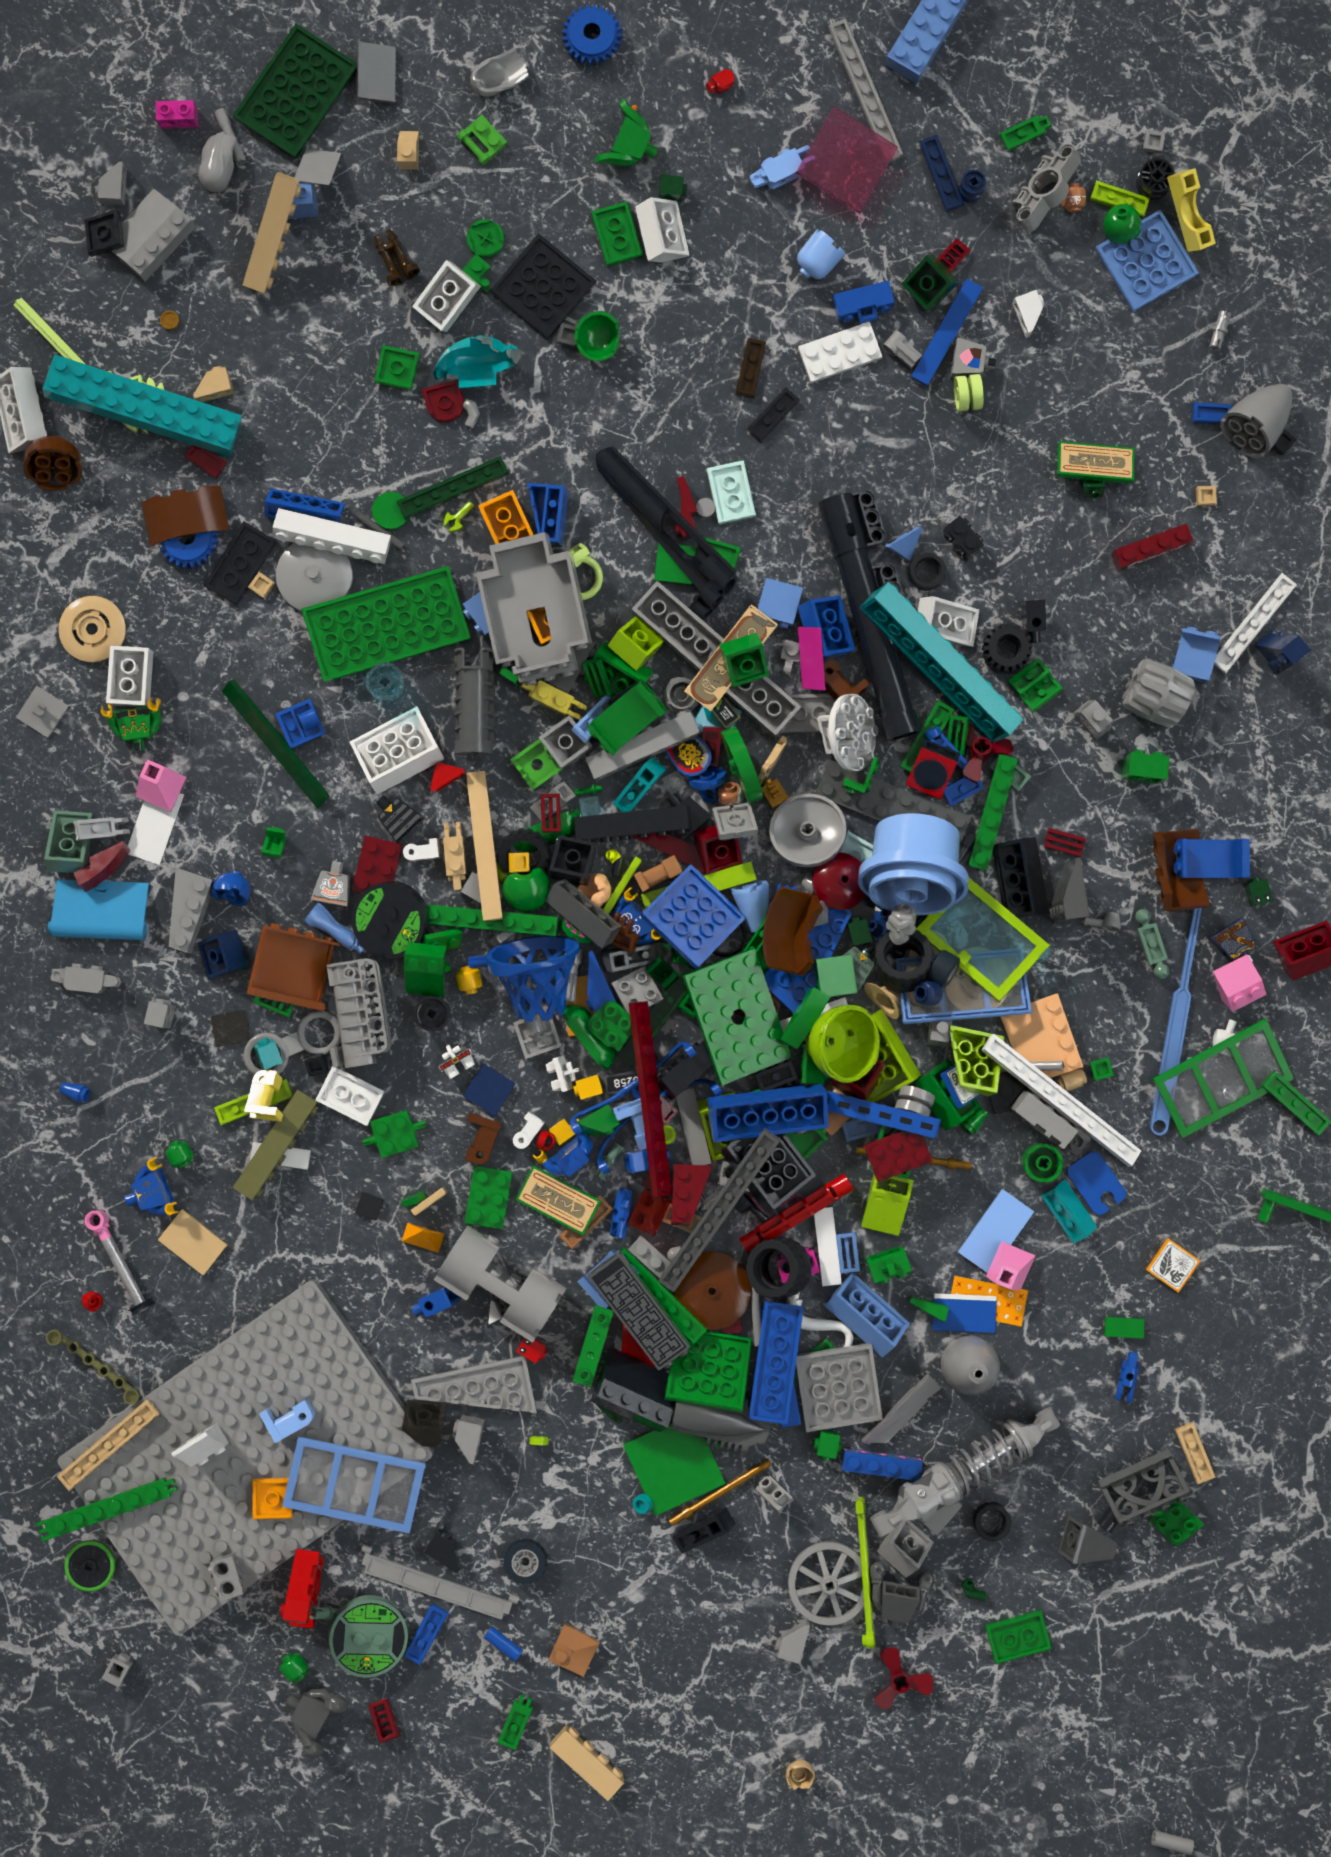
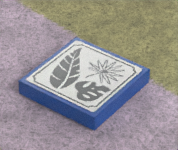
M956 1065L940 1074L957 1109L981 1096L970 1093L959 1086Z

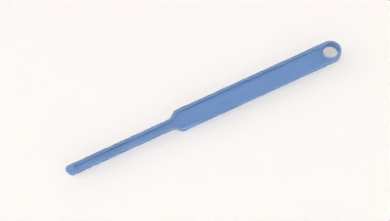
M1202 908L1193 909L1180 986L1173 992L1159 1075L1180 1064L1192 996L1188 990ZM1177 1076L1164 1082L1172 1100L1174 1098ZM1156 1087L1150 1130L1156 1135H1163L1168 1130L1170 1114ZM1157 1120H1161L1165 1124V1129L1160 1133L1156 1132L1153 1128V1124Z

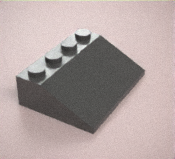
M1076 858L1063 865L1051 902V908H1049V918L1053 920V924L1076 921L1089 916L1081 858Z

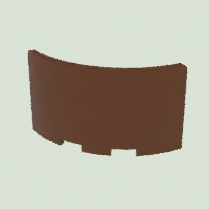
M221 486L198 487V490L191 492L180 489L171 491L170 496L161 497L157 495L141 502L151 546L186 535L229 530Z
M1191 829L1153 833L1154 856L1157 857L1159 867L1155 868L1157 883L1161 884L1159 896L1164 911L1210 907L1203 878H1176L1174 872V864L1176 862L1174 845L1176 839H1200L1199 830Z
M781 887L777 891L768 909L763 930V952L769 968L804 976L813 966L811 941L808 940L810 930L813 931L816 920L823 910L817 895L787 887Z

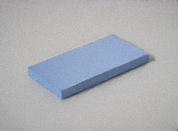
M1001 1189L962 1244L958 1253L988 1273L1001 1241L1011 1245L1034 1211Z

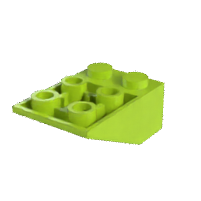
M873 1172L861 1227L899 1236L914 1180L893 1176L877 1182Z

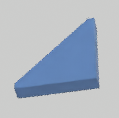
M914 527L912 531L897 537L895 541L886 544L885 547L902 559L910 561L922 528Z

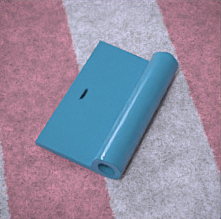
M57 879L51 922H48V933H51L52 937L145 941L147 936L145 916L149 883L103 881L85 892L79 887L77 880Z

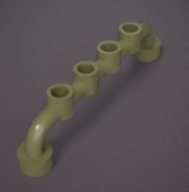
M53 1329L47 1333L46 1341L49 1345L64 1344L68 1352L76 1353L82 1358L85 1365L93 1366L98 1370V1374L101 1377L110 1379L115 1388L123 1389L125 1391L123 1395L125 1403L133 1405L139 1401V1390L129 1385L125 1376H118L112 1372L111 1365H103L99 1362L95 1353H87L82 1349L79 1341L70 1340L58 1329ZM72 1344L77 1346L76 1350L72 1348ZM88 1355L92 1357L91 1362L87 1359ZM103 1367L107 1368V1373L103 1372ZM118 1379L123 1381L122 1385L118 1384Z

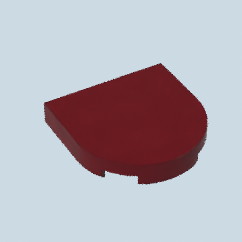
M458 379L422 389L427 410L435 420L443 423L452 422L462 414L464 398L461 388H459Z

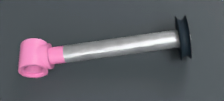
M101 1210L89 1212L85 1217V1224L93 1231L94 1235L98 1234L135 1307L128 1311L132 1312L131 1316L145 1311L156 1302L152 1301L153 1297L148 1300L144 1299L108 1230L110 1227L108 1215ZM95 1215L100 1217V1224L98 1226L93 1222Z

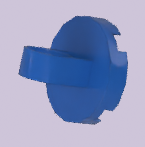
M709 766L701 775L688 776L690 787L699 789L701 798L705 802L713 803L718 798V788L726 782L727 775L722 767ZM706 790H711L714 793V797H710Z

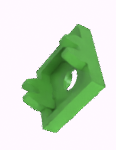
M540 739L510 759L532 791L564 769L559 767ZM539 759L542 761L543 766L540 770L532 768L533 760Z

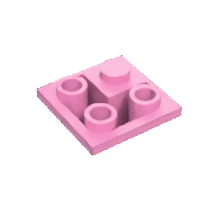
M147 759L139 776L136 797L172 812L187 777Z
M1001 1241L986 1277L996 1284L1020 1291L1036 1255Z

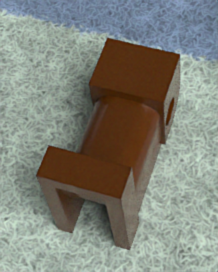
M831 657L824 663L825 691L836 702L839 697L845 694H857L860 696L869 686L868 681L864 678L856 686L852 687L839 672L842 667Z
M469 1113L467 1121L476 1123L480 1127L473 1146L470 1145L465 1160L475 1164H484L491 1156L502 1123ZM478 1151L483 1152L482 1158L478 1157Z

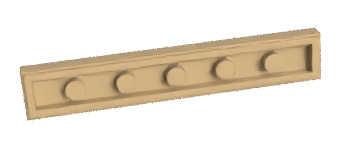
M148 1398L58 1474V1479L70 1491L161 1413Z

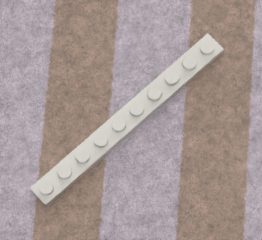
M995 1034L989 1037L981 1050L1125 1165L1128 1167L1133 1166L1141 1152L1139 1148Z

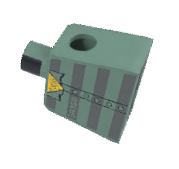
M868 943L861 951L854 946L844 954L852 955L857 991L861 988L874 966V962L869 958L875 952V949Z

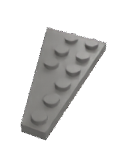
M524 1356L411 1379L414 1397L417 1400L537 1413L527 1360Z

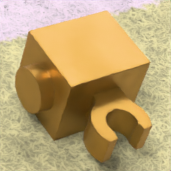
M770 778L762 783L763 796L771 809L776 808L789 799L777 778L775 780Z

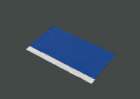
M934 1293L933 1302L947 1305L949 1310L946 1322L933 1317L932 1330L995 1333L997 1296Z

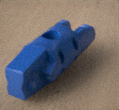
M619 1188L610 1227V1235L612 1237L624 1239L626 1236L632 1206V1190Z
M1129 1351L1127 1360L1122 1362L1115 1400L1121 1399L1123 1387L1127 1386L1129 1389L1126 1399L1128 1403H1132L1140 1364H1137L1138 1353ZM1130 1373L1131 1377L1127 1380L1126 1375Z

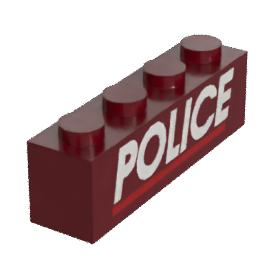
M1186 523L1117 548L1111 553L1117 571H1121L1187 547L1193 542V538Z

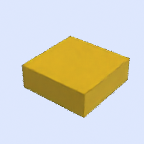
M529 852L509 853V873L530 872Z
M565 1119L549 1129L550 1133L555 1135L559 1146L575 1135Z

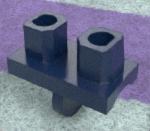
M884 908L881 910V918L878 921L871 920L868 923L869 929L877 941L886 932L890 931L886 927V922L892 911Z

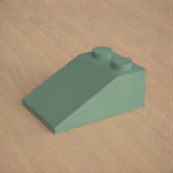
M53 811L44 858L47 871L74 873L88 866L91 839L76 841L74 821L92 819V813Z

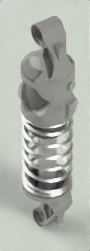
M1051 1407L1037 1413L1034 1423L1023 1424L1012 1419L1003 1422L1002 1432L1005 1438L996 1429H992V1435L997 1442L994 1445L986 1436L982 1435L981 1440L986 1448L983 1452L975 1442H971V1448L975 1454L973 1458L961 1448L960 1454L963 1460L950 1455V1462H939L925 1470L922 1478L914 1483L906 1482L899 1487L898 1500L893 1510L889 1512L882 1510L870 1517L879 1536L882 1537L889 1534L902 1521L911 1520L924 1524L943 1506H953L962 1500L963 1496L967 1497L970 1487L978 1490L980 1489L981 1481L985 1483L991 1481V1474L999 1477L1002 1473V1468L1012 1469L1013 1461L1021 1463L1023 1460L1033 1455V1447L1039 1443L1044 1432L1049 1433L1060 1426ZM1014 1451V1453H1015L1020 1459L1017 1460L1016 1458H1014V1457L1011 1455V1452ZM1007 1455L1009 1466L1004 1465L1000 1459ZM997 1462L999 1472H994L989 1466ZM986 1469L988 1479H984L978 1473ZM974 1475L976 1476L977 1486H974Z

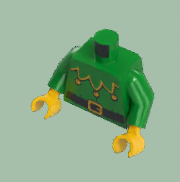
M150 698L145 707L116 710L114 714L112 713L113 706L108 704L110 710L105 711L103 706H101V714L106 717L111 730L119 739H123L126 743L133 742L134 752L145 751L144 740L153 739L162 723L160 708H158L161 703L159 698L156 700V705L151 702L152 699Z

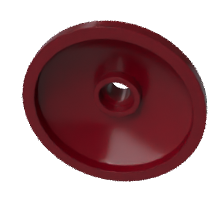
M839 852L829 862L815 867L812 875L813 890L819 901L823 900L827 907L834 910H847L858 905L866 894L860 889L858 884L859 868L862 863L856 857ZM842 876L847 879L846 883L842 882Z

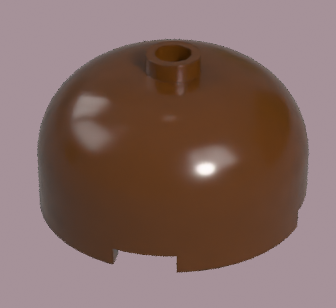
M44 436L34 440L26 449L23 471L26 478L36 483L38 488L48 491L68 490L67 485L80 481L83 468L82 456L78 448L69 440L59 436ZM71 463H72L73 466H74V474H73L72 477H71ZM51 469H55V480L63 485H53L48 482L51 479Z

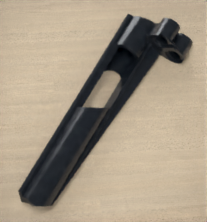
M614 446L600 450L596 454L598 471L698 588L700 593L693 598L694 601L688 608L700 619H706L735 587L737 571ZM668 513L698 543V555H688L663 530L665 514Z

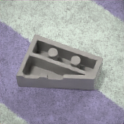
M1024 1090L1010 1109L1052 1144L1065 1149L1078 1130L1069 1124L1070 1121L1064 1116L1057 1115L1051 1105L1048 1103L1043 1104L1040 1101L1041 1097L1033 1091L1029 1093Z

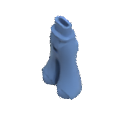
M319 902L303 921V923L310 927H315L328 933L343 947L350 948L349 951L354 950L360 954L364 950L353 931L338 923Z

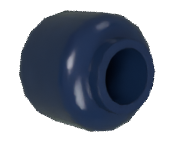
M920 981L915 986L914 998L918 1004L934 1006L942 1000L943 990L938 983L934 981Z

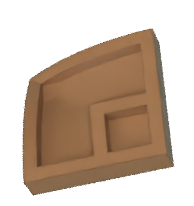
M564 1623L548 1661L584 1677L600 1642L577 1628Z

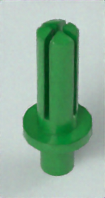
M592 784L590 787L575 789L574 792L576 796L589 793L596 795V792L603 791V785L595 786V784Z

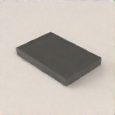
M358 41L357 100L387 104L395 103V46Z

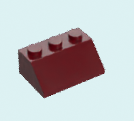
M1327 920L1273 941L1283 969L1292 981L1331 966V926Z

